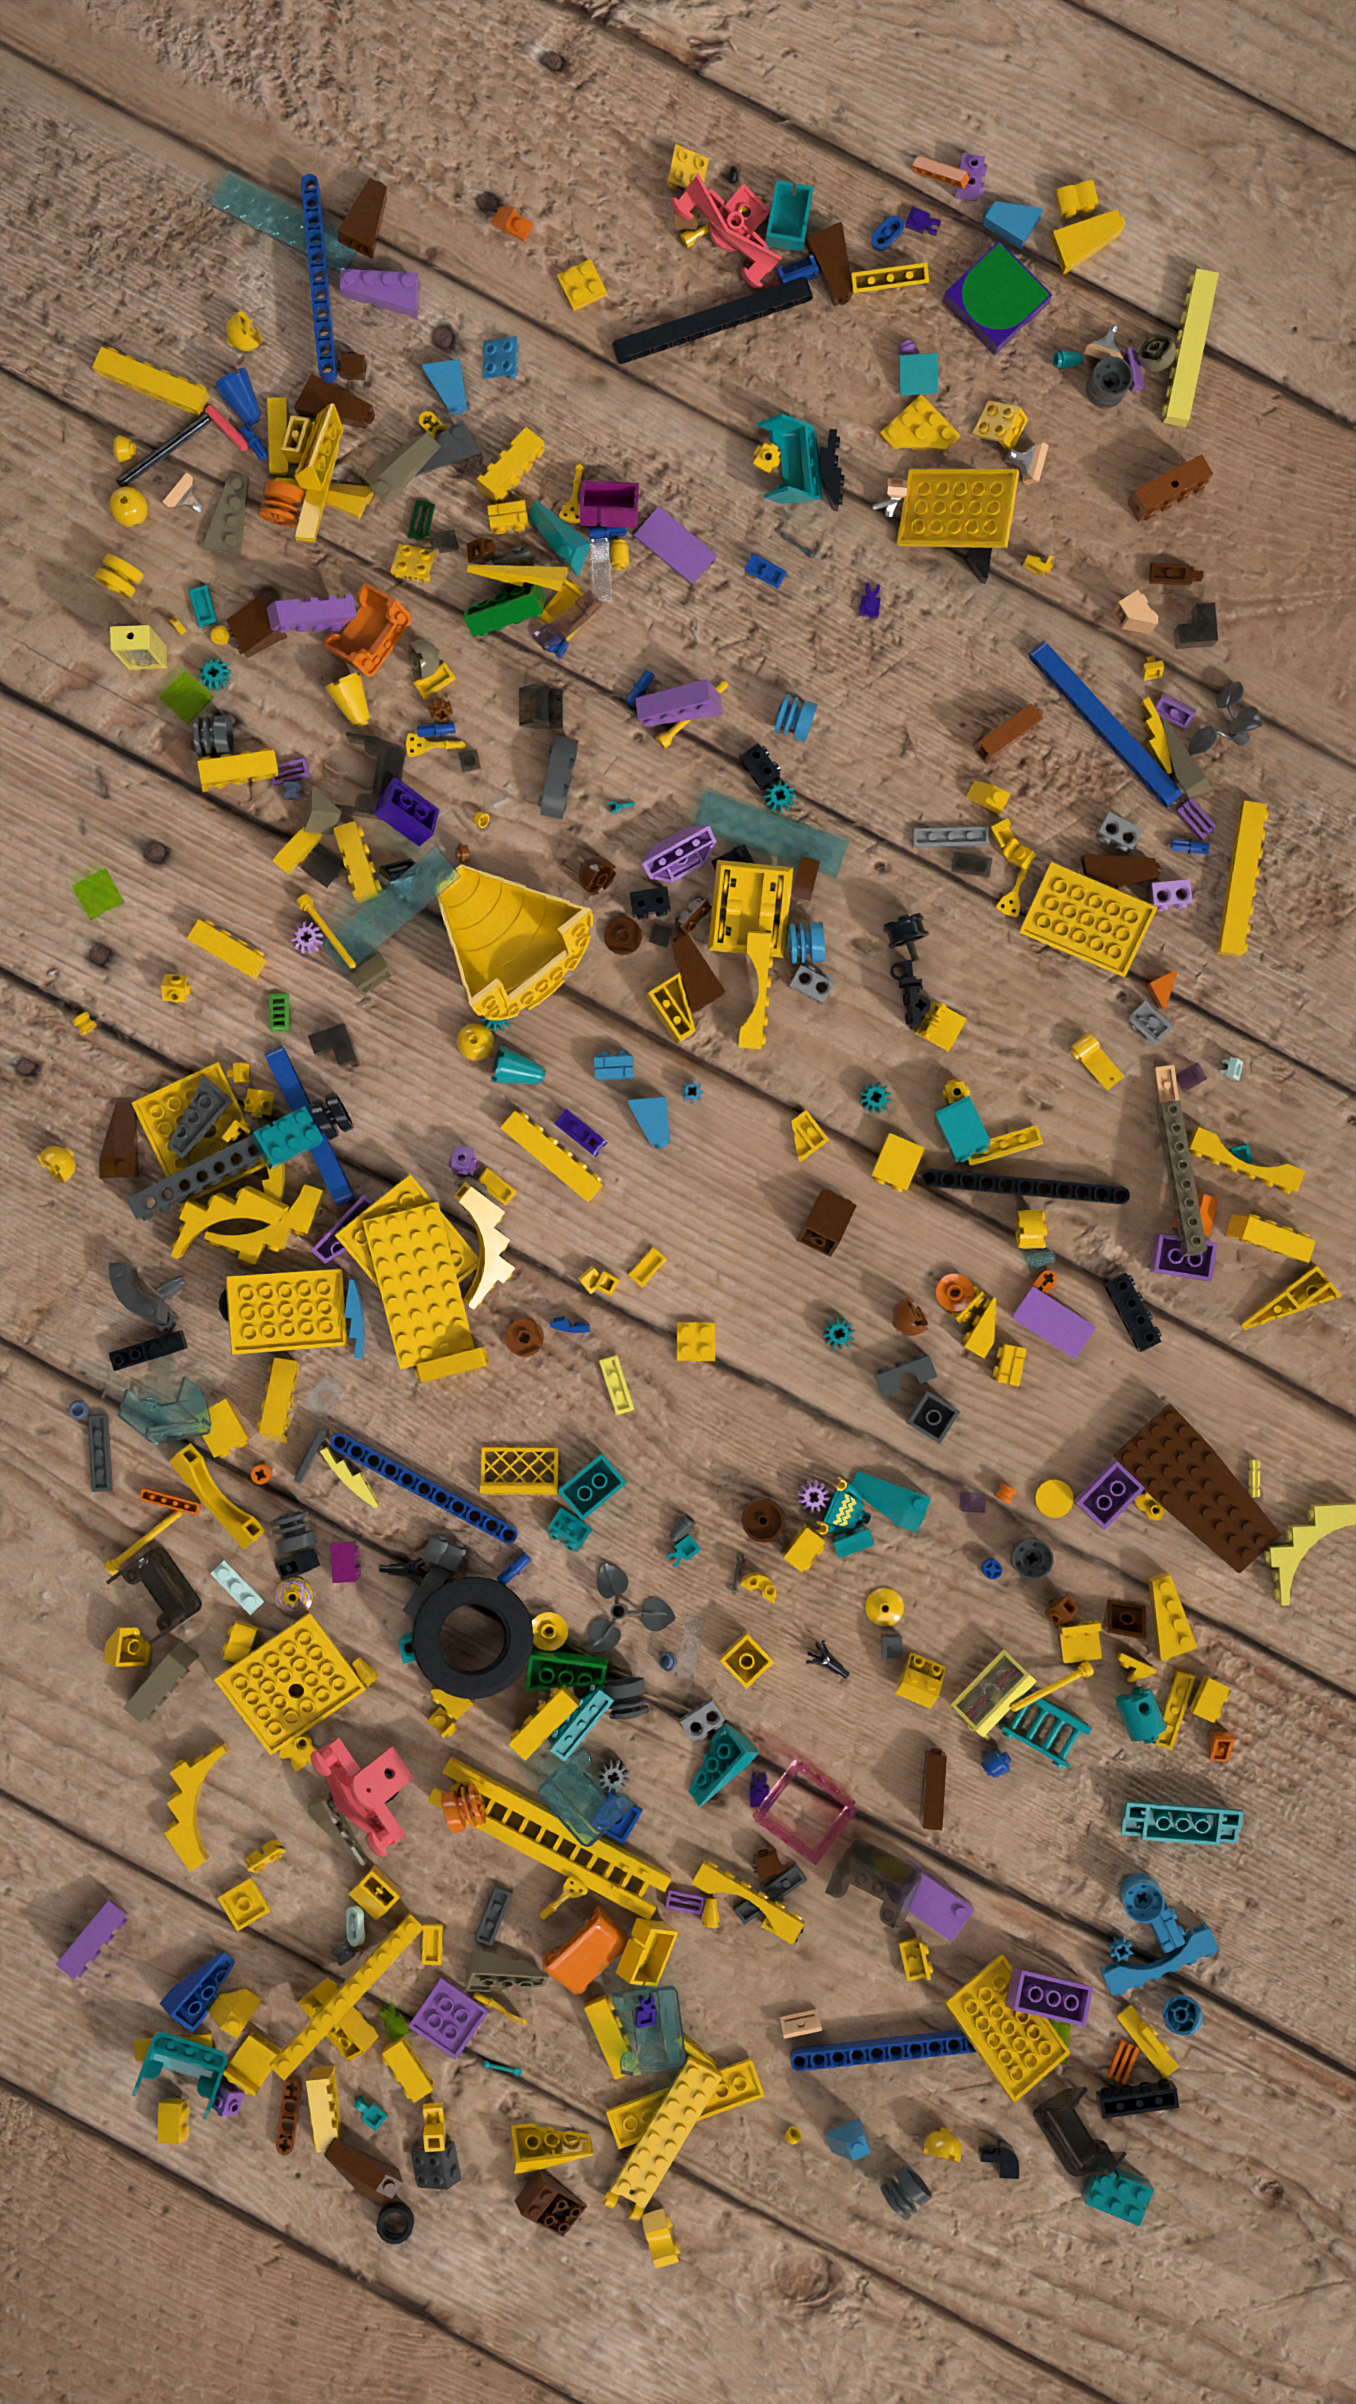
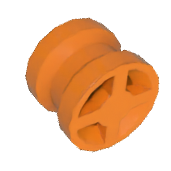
M260 1464L251 1471V1479L256 1484H264L272 1478V1469L266 1464Z
M1000 1482L999 1490L995 1492L994 1496L1011 1505L1012 1497L1018 1491Z

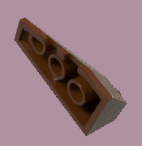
M118 1101L115 1104L99 1158L100 1179L139 1177L137 1114L132 1105L134 1101Z
M336 2138L333 2139L324 2153L326 2159L362 2197L378 2205L392 2199L403 2183L398 2169Z

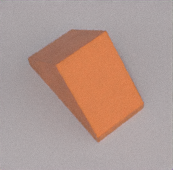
M1172 971L1146 985L1159 1010H1164L1167 1007L1177 971Z
M1209 1731V1761H1229L1235 1741L1233 1734L1229 1731Z

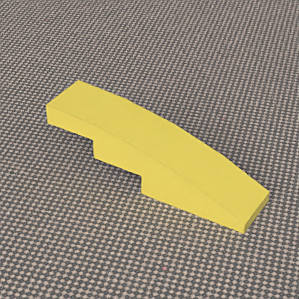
M330 1446L320 1451L331 1469L357 1496L374 1508L381 1505L363 1472L355 1475L346 1459L338 1462Z

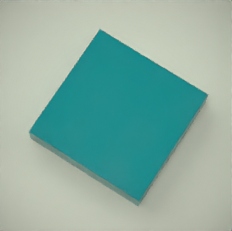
M937 352L899 355L900 396L938 393Z

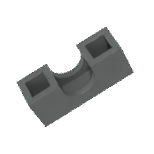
M921 1353L913 1356L914 1360L906 1362V1360L895 1363L896 1367L888 1369V1366L878 1369V1374H875L874 1377L882 1397L902 1391L899 1379L906 1372L913 1373L919 1384L936 1378L937 1374L930 1355Z

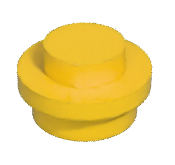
M216 626L211 631V639L217 645H224L230 639V635L224 626Z

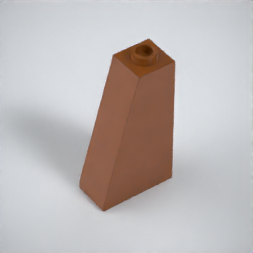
M1029 704L981 739L975 751L988 764L1039 724L1043 719L1041 716L1042 712L1037 706Z

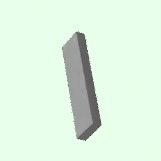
M989 826L912 828L913 848L989 846Z

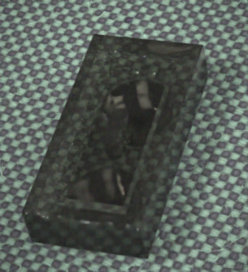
M955 851L951 871L989 878L993 858Z

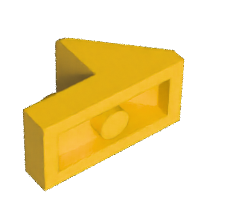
M1119 1650L1116 1654V1658L1120 1661L1119 1664L1128 1669L1132 1666L1126 1679L1130 1683L1153 1675L1157 1671L1153 1666Z

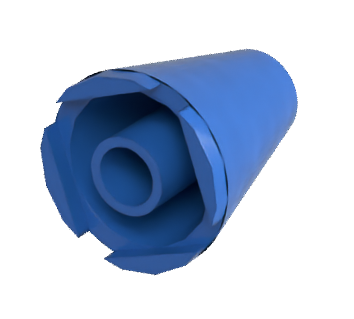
M244 367L238 369L240 373L234 374L232 371L220 378L216 385H213V388L244 424L249 423L252 426L260 421L261 412L248 371Z

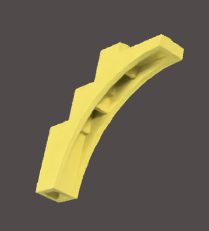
M1356 1502L1309 1505L1310 1510L1307 1511V1517L1311 1524L1288 1525L1285 1537L1289 1544L1270 1545L1264 1551V1561L1267 1562L1268 1566L1275 1567V1570L1272 1571L1273 1580L1276 1581V1589H1274L1273 1594L1278 1604L1281 1606L1290 1605V1589L1293 1576L1306 1552L1319 1539L1332 1531L1345 1526L1356 1525Z

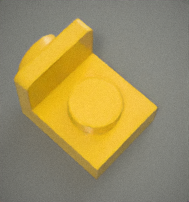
M1028 554L1022 567L1042 578L1044 573H1049L1054 565L1051 562L1054 556L1050 554L1046 563H1043L1039 557Z
M1012 838L1002 850V854L1009 863L1024 870L1036 856L1033 850L1020 845L1015 838Z
M235 1119L222 1136V1139L228 1143L236 1142L242 1134L240 1132L241 1129L248 1134H252L254 1131L250 1129L251 1125L245 1120L239 1121Z
M442 1706L427 1720L441 1734L442 1738L446 1735L450 1737L457 1729L455 1725L458 1721L454 1717L450 1718L444 1712Z

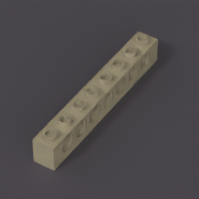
M1180 1100L1161 1102L1156 1111L1182 1257L1201 1255L1207 1250L1181 1102Z

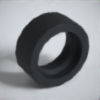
M392 2202L382 2208L377 2219L376 2228L378 2235L386 2243L393 2245L401 2244L412 2233L414 2214L404 2203ZM390 2213L403 2215L407 2222L405 2230L397 2234L389 2232L384 2226L385 2217Z

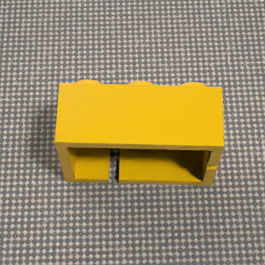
M637 1918L631 1932L633 1937L629 1938L616 1974L629 1984H644L657 1987L678 1931L664 1921H649Z

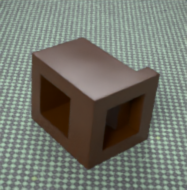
M481 537L467 543L468 563L485 565V562L495 559L496 545L493 543V540ZM475 549L478 550V555H475Z

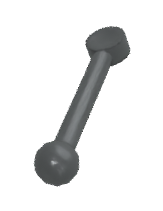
M783 532L780 535L781 538L805 552L809 558L815 556L814 551L807 550L791 539L786 533Z
M743 1554L737 1555L738 1563L732 1594H736L741 1562L744 1560Z

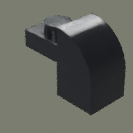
M998 2140V2148H995L993 2145L978 2147L980 2162L997 2163L999 2178L1019 2179V2161L1015 2150L1009 2143Z

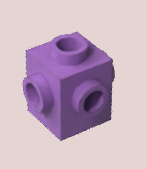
M454 1146L453 1156L449 1158V1168L458 1177L473 1176V1170L477 1169L478 1163L474 1148Z
M219 2084L212 2108L221 2117L227 2118L228 2116L237 2115L244 2092L234 2084Z

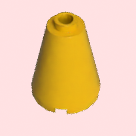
M360 672L343 677L336 681L335 684L330 683L325 686L327 693L352 726L357 725L360 728L368 724L367 720L370 719Z

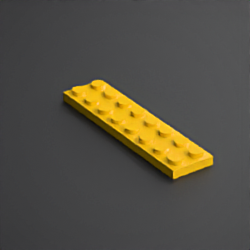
M752 2057L717 2070L722 2073L723 2078L697 2121L765 2097ZM670 2087L606 2110L618 2149L638 2142Z

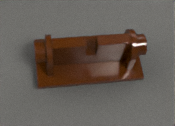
M701 895L698 898L695 897L687 906L691 910L690 914L684 910L675 919L676 922L674 924L681 928L686 935L695 929L697 923L712 908L707 899H704Z

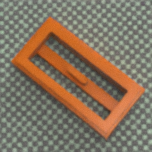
M1120 2039L1106 2074L1107 2077L1126 2084L1139 2052V2046ZM1124 2045H1125V2046H1127V2047H1126V2050H1125L1124 2055H1123V2057H1122V2059H1121V2062H1120V2065H1119V2067H1118V2070H1117L1116 2074H1114L1115 2067H1116V2065H1117V2062H1118V2060H1119V2057H1120L1121 2052H1122V2050H1123V2047H1124ZM1131 2048H1132L1133 2050H1132V2052H1131L1130 2058H1129V2060H1128V2063H1127V2065H1126V2068H1125V2070H1124V2073H1123V2075H1122V2077H1121V2073H1122V2071H1123V2068H1124V2066H1125V2063H1126V2061H1127V2058H1128L1129 2053H1130Z

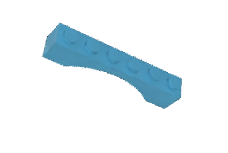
M1204 1923L1188 1930L1184 1937L1186 1943L1174 1949L1160 1960L1146 1964H1126L1116 1961L1100 1968L1111 1995H1122L1127 1989L1141 1987L1144 1982L1150 1979L1157 1980L1166 1972H1175L1180 1969V1966L1185 1964L1191 1965L1203 1956L1210 1957L1214 1955L1215 1951L1219 1950L1210 1927Z

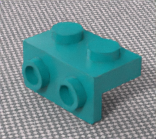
M864 1526L853 1529V1532L847 1535L846 1533L839 1534L832 1540L838 1558L848 1556L874 1545L869 1528H864Z

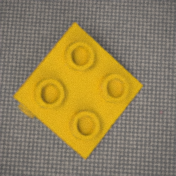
M675 144L668 176L669 188L676 189L679 186L686 189L697 173H699L704 182L709 158Z
M398 544L390 573L395 578L399 577L409 580L412 577V581H415V578H417V581H422L423 583H426V581L430 582V571L436 550Z
M933 1001L915 1034L949 1052L967 1018L950 1010L945 1004Z

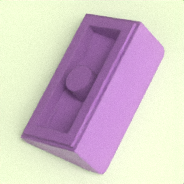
M1128 347L1124 354V360L1129 364L1133 373L1130 391L1143 390L1145 388L1136 350Z
M1164 692L1155 705L1159 716L1185 730L1196 713L1194 708Z

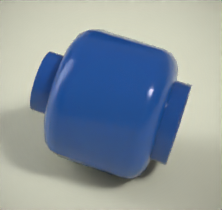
M994 1749L983 1756L981 1764L988 1776L991 1775L997 1778L1010 1770L1009 1763L1012 1761L1006 1751L1002 1752L1000 1749Z

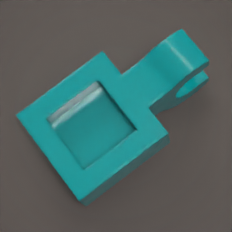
M361 2095L355 2100L354 2107L363 2113L360 2119L372 2130L376 2131L388 2117V2113L374 2101L369 2105Z

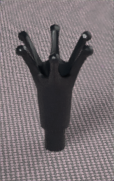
M419 1557L417 1560L408 1563L380 1565L379 1572L407 1578L420 1586L421 1583L417 1581L418 1578L415 1576L424 1578L425 1575L415 1573L413 1569L425 1566V1562L415 1564L422 1560V1557Z
M822 1640L821 1642L824 1649L816 1642L815 1645L822 1655L817 1656L808 1652V1656H812L815 1659H812V1661L807 1660L806 1663L825 1667L846 1679L850 1673L831 1655L825 1645V1641Z

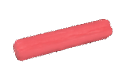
M210 404L205 409L206 414L241 451H245L248 448V442Z

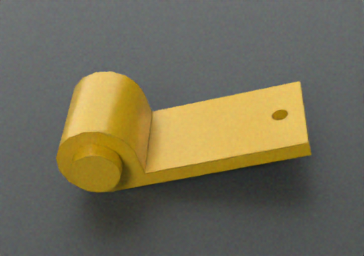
M1090 1032L1084 1034L1070 1046L1071 1051L1069 1053L1075 1060L1079 1059L1106 1091L1125 1077L1100 1049L1099 1042Z

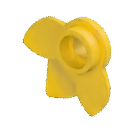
M1145 1491V1494L1140 1493L1134 1499L1136 1507L1144 1511L1150 1520L1158 1521L1164 1516V1510L1166 1509L1147 1491ZM1153 1508H1157V1514L1153 1513Z
M303 1733L281 1748L279 1757L283 1759L290 1758L294 1770L299 1771L307 1762L311 1763L310 1755L313 1751H317V1749L312 1746L311 1737ZM301 1739L305 1740L306 1745L302 1746L299 1741Z

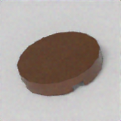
M616 918L605 929V943L614 954L621 956L630 955L641 945V929L630 918Z

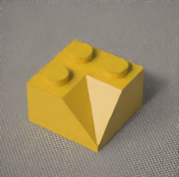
M804 1524L782 1552V1556L800 1572H803L804 1569L807 1571L814 1563L813 1557L816 1554L820 1555L825 1549V1540L811 1527Z
M748 1631L741 1635L719 1657V1661L746 1689L774 1663L773 1657Z

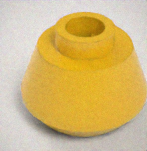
M122 435L115 437L113 442L115 459L119 462L132 459V456L136 454L135 443H132L131 439Z

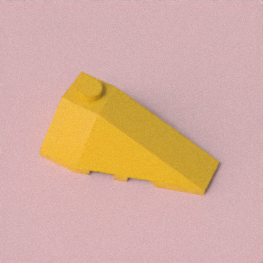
M532 2123L511 2125V2151L514 2174L533 2172L593 2155L589 2134L568 2130L563 2132L554 2130L552 2127H537V2124Z

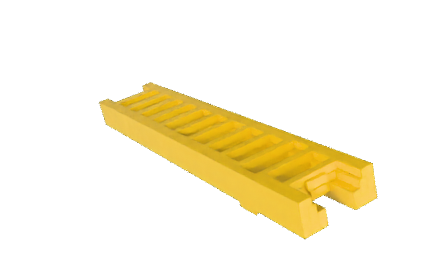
M451 1756L442 1772L455 1780L449 1791L455 1790L457 1792L461 1783L467 1787L469 1784L474 1783L480 1794L490 1798L485 1809L486 1823L480 1825L476 1819L477 1825L474 1828H478L567 1877L570 1875L576 1877L589 1889L650 1921L656 1905L642 1897L649 1884L665 1892L671 1881L672 1874ZM434 1787L427 1802L443 1810L441 1794L445 1792ZM495 1802L507 1807L501 1821L488 1815ZM512 1811L524 1817L518 1830L506 1825ZM529 1820L541 1826L535 1840L523 1834ZM546 1829L558 1835L552 1849L540 1843ZM563 1838L575 1844L569 1858L557 1852ZM581 1848L591 1853L585 1866L575 1862ZM598 1857L608 1862L602 1875L592 1871ZM615 1866L624 1871L619 1884L609 1880ZM632 1875L642 1880L636 1893L625 1889Z

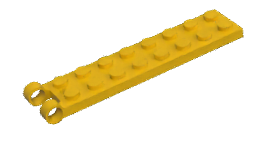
M688 2056L631 2154L603 2199V2205L613 2209L619 2195H622L634 2202L629 2210L628 2218L635 2222L641 2219L646 2205L723 2078L722 2073Z

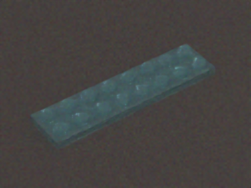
M227 170L210 202L211 206L308 257L303 209ZM323 220L327 266L341 274V269H349L357 251L339 243L338 227ZM312 222L311 225H316L318 222ZM314 240L312 243H318L319 240Z
M708 791L704 793L693 826L708 824L714 836L740 845H746L748 848L800 865L802 856L820 860L818 872L834 878L838 875L849 841Z
M435 846L335 932L334 935L356 965L360 964L457 881L461 875L438 846ZM327 939L322 946L344 974L350 973L351 968H349Z

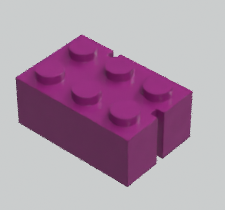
M582 480L580 526H597V523H599L603 527L637 528L639 483Z

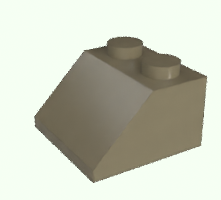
M380 953L370 955L366 959L367 962L362 965L357 964L354 969L350 970L351 973L348 974L357 990L363 996L395 974Z

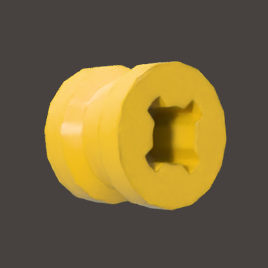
M88 1012L80 1014L72 1021V1024L79 1029L81 1036L89 1033L97 1026L95 1021L90 1019Z

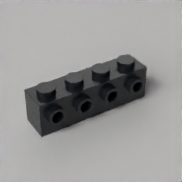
M1122 1273L1104 1282L1103 1285L1137 1352H1143L1162 1342L1160 1339L1162 1336L1157 1326H1153L1151 1322L1153 1317L1148 1309L1145 1310L1142 1304L1144 1299L1140 1292H1136L1134 1288L1135 1281L1132 1276Z
M1161 2079L1157 2083L1141 2082L1136 2086L1125 2084L1115 2089L1104 2087L1100 2091H1095L1098 2111L1102 2119L1180 2108L1177 2088L1173 2081L1168 2079Z

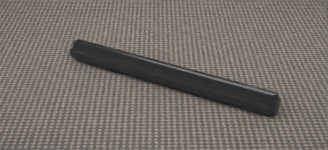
M206 413L202 414L119 476L116 482L120 487L128 486L212 422L210 417Z

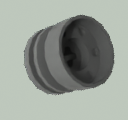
M1110 356L1103 358L1097 363L1086 383L1088 399L1099 408L1109 409L1118 405L1133 381L1131 367L1125 360L1119 357Z
M228 715L215 716L213 725L208 716H205L203 720L201 717L194 718L193 743L199 758L205 757L206 754L212 757L214 748L219 757L223 754L233 755V729Z
M309 1511L290 1512L269 1522L270 1527L280 1526L279 1529L272 1531V1534H282V1538L275 1541L278 1554L291 1552L317 1543L315 1531H305L304 1528L310 1525L312 1520L302 1521V1518L310 1516Z
M1026 1537L1019 1540L1013 1546L1010 1553L1013 1568L1022 1577L1030 1580H1038L1045 1577L1051 1571L1054 1563L1050 1547L1042 1540L1034 1537ZM1031 1553H1033V1556H1035L1036 1559L1032 1560L1031 1563H1029V1560L1026 1559V1556H1029Z
M643 1677L622 1678L604 1684L607 1694L615 1699L608 1708L613 1709L609 1712L610 1719H632L649 1712L648 1705H643L647 1703V1698L638 1697V1695L646 1692Z
M905 2164L895 2173L898 2182L889 2178L887 2180L888 2184L884 2183L880 2189L890 2207L904 2220H908L912 2216L911 2213L915 2214L917 2212L914 2202L923 2206L932 2198V2194L921 2177L909 2165Z

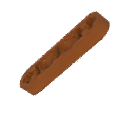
M295 2076L289 2077L283 2087L276 2140V2150L281 2155L290 2154L295 2145L302 2082ZM293 2082L296 2088L293 2096H289L291 2093L290 2084ZM286 2102H293L296 2108L293 2111L287 2110L285 2107ZM290 2121L293 2124V2128L285 2130L283 2122ZM285 2136H288L287 2145H290L287 2149H284L282 2145Z

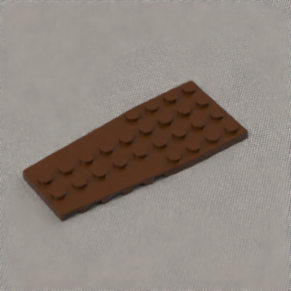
M1170 1403L1113 1455L1160 1505L1237 1573H1241L1281 1536V1533L1213 1448Z

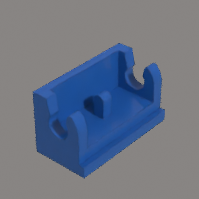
M813 254L808 255L809 257L785 267H776L775 272L780 285L799 278H807L808 281L817 278L819 268Z
M752 554L744 570L777 589L781 587L783 579L788 574L784 569L755 554Z

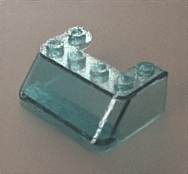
M582 1746L539 1786L538 1796L581 1845L590 1847L635 1804L623 1793L617 1794L611 1800L602 1793L584 1772L591 1765L592 1757Z
M664 1985L612 1992L613 2005L616 2010H632L636 2050L625 2052L620 2058L621 2074L637 2076L682 2066L685 2062L686 2054L679 1996L676 1988ZM649 1993H652L655 1999L656 2023L652 2026L637 2028L635 2025V2007L641 2006L638 1997L642 1995L644 2000H647Z

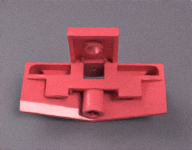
M697 173L679 200L675 197L671 198L673 210L681 218L691 220L693 215L690 211L694 206L698 207V210H701V213L710 221L709 233L714 244L725 251H741L749 259V262L753 263L749 270L746 267L741 268L743 280L750 287L757 290L761 289L763 285L760 280L764 275L767 276L782 259L781 256L766 249L767 244L755 232L757 227L770 214L771 210L745 184L724 205L725 201L712 188L708 191L699 173ZM741 208H747L749 211L748 217H743L740 213Z
M340 1738L328 1743L318 1751H313L310 1755L311 1763L318 1773L326 1776L336 1809L367 1833L366 1841L374 1854L379 1857H385L387 1855L385 1848L396 1843L406 1834L384 1802L414 1779L410 1770L393 1746L362 1770ZM385 1769L391 1771V1779L386 1778L384 1774Z

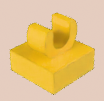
M1154 656L1146 657L1147 662L1143 665L1142 670L1143 681L1162 678L1164 671L1163 661H1156Z
M233 1063V1069L227 1070V1078H234L235 1083H251L250 1064Z

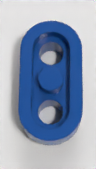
M898 216L889 217L872 234V247L877 251L886 250L902 234L904 228L903 220ZM891 227H896L897 230L893 231ZM882 240L884 243L879 244L877 241Z

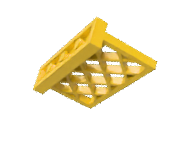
M482 1447L480 1494L558 1495L559 1448ZM486 1452H494L499 1458L490 1465L486 1461ZM508 1452H513L518 1457L511 1465L503 1459ZM527 1452H533L537 1457L530 1465L522 1459ZM546 1452H554V1461L548 1466L541 1457ZM500 1459L508 1466L501 1475L493 1468ZM519 1460L527 1466L520 1475L512 1468ZM538 1460L547 1467L539 1475L531 1468ZM492 1469L498 1477L493 1482H485V1474ZM511 1469L518 1477L513 1482H506L502 1476ZM529 1469L537 1476L532 1482H526L522 1478ZM548 1469L554 1474V1483H546L541 1478Z

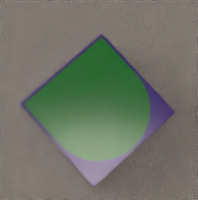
M999 240L944 293L942 302L960 321L971 328L975 336L995 356L1014 338L1024 325L1031 322L1049 305L1052 294Z

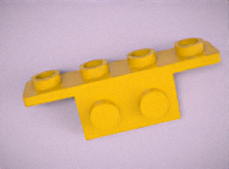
M1129 2005L1117 2014V2019L1163 2078H1166L1179 2067L1168 2053L1170 2048L1164 2040H1158L1156 2037L1158 2035L1157 2031L1151 2024L1148 2026L1132 2005Z

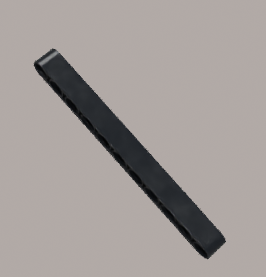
M799 278L617 339L612 343V348L618 364L628 363L807 303L813 299V294L807 278Z
M926 1169L919 1176V1181L923 1186L1116 1205L1125 1204L1130 1199L1129 1190L1119 1186ZM925 1173L933 1175L932 1183L925 1182ZM946 1174L950 1175L953 1179L950 1185H946L943 1182V1177ZM965 1176L971 1178L972 1183L969 1187L964 1186L962 1183V1179ZM983 1178H988L991 1182L988 1189L981 1185ZM1002 1180L1009 1182L1010 1187L1008 1190L1001 1188ZM1023 1181L1029 1185L1027 1192L1020 1190V1183ZM1041 1183L1046 1184L1048 1187V1191L1045 1194L1039 1191ZM1060 1185H1064L1067 1189V1193L1064 1196L1058 1192ZM1079 1187H1083L1086 1190L1083 1198L1077 1194ZM1098 1189L1104 1190L1105 1196L1103 1199L1097 1197L1096 1192ZM1118 1190L1124 1194L1122 1201L1116 1199L1115 1195Z

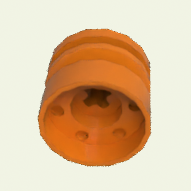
M272 480L266 481L263 496L267 500L261 502L260 506L262 508H260L258 515L265 521L276 525L296 527L299 523L297 517L301 514L297 508L302 507L305 492L289 483Z
M474 1783L468 1785V1791L465 1786L461 1787V1797L458 1796L455 1790L441 1794L444 1815L453 1834L466 1830V1820L469 1821L472 1827H476V1819L480 1825L486 1823L484 1802Z

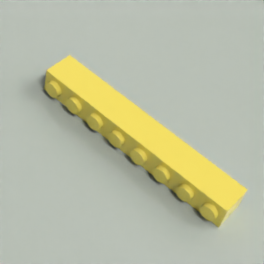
M1197 268L1194 274L1189 277L1187 287H1190V291L1186 293L1184 299L1186 311L1182 312L1180 323L1183 326L1182 330L1178 331L1176 342H1179L1178 349L1176 348L1175 365L1171 367L1169 379H1172L1171 385L1167 386L1165 397H1168L1167 404L1163 405L1161 413L1164 416L1163 423L1186 427L1189 422L1219 276L1218 272Z

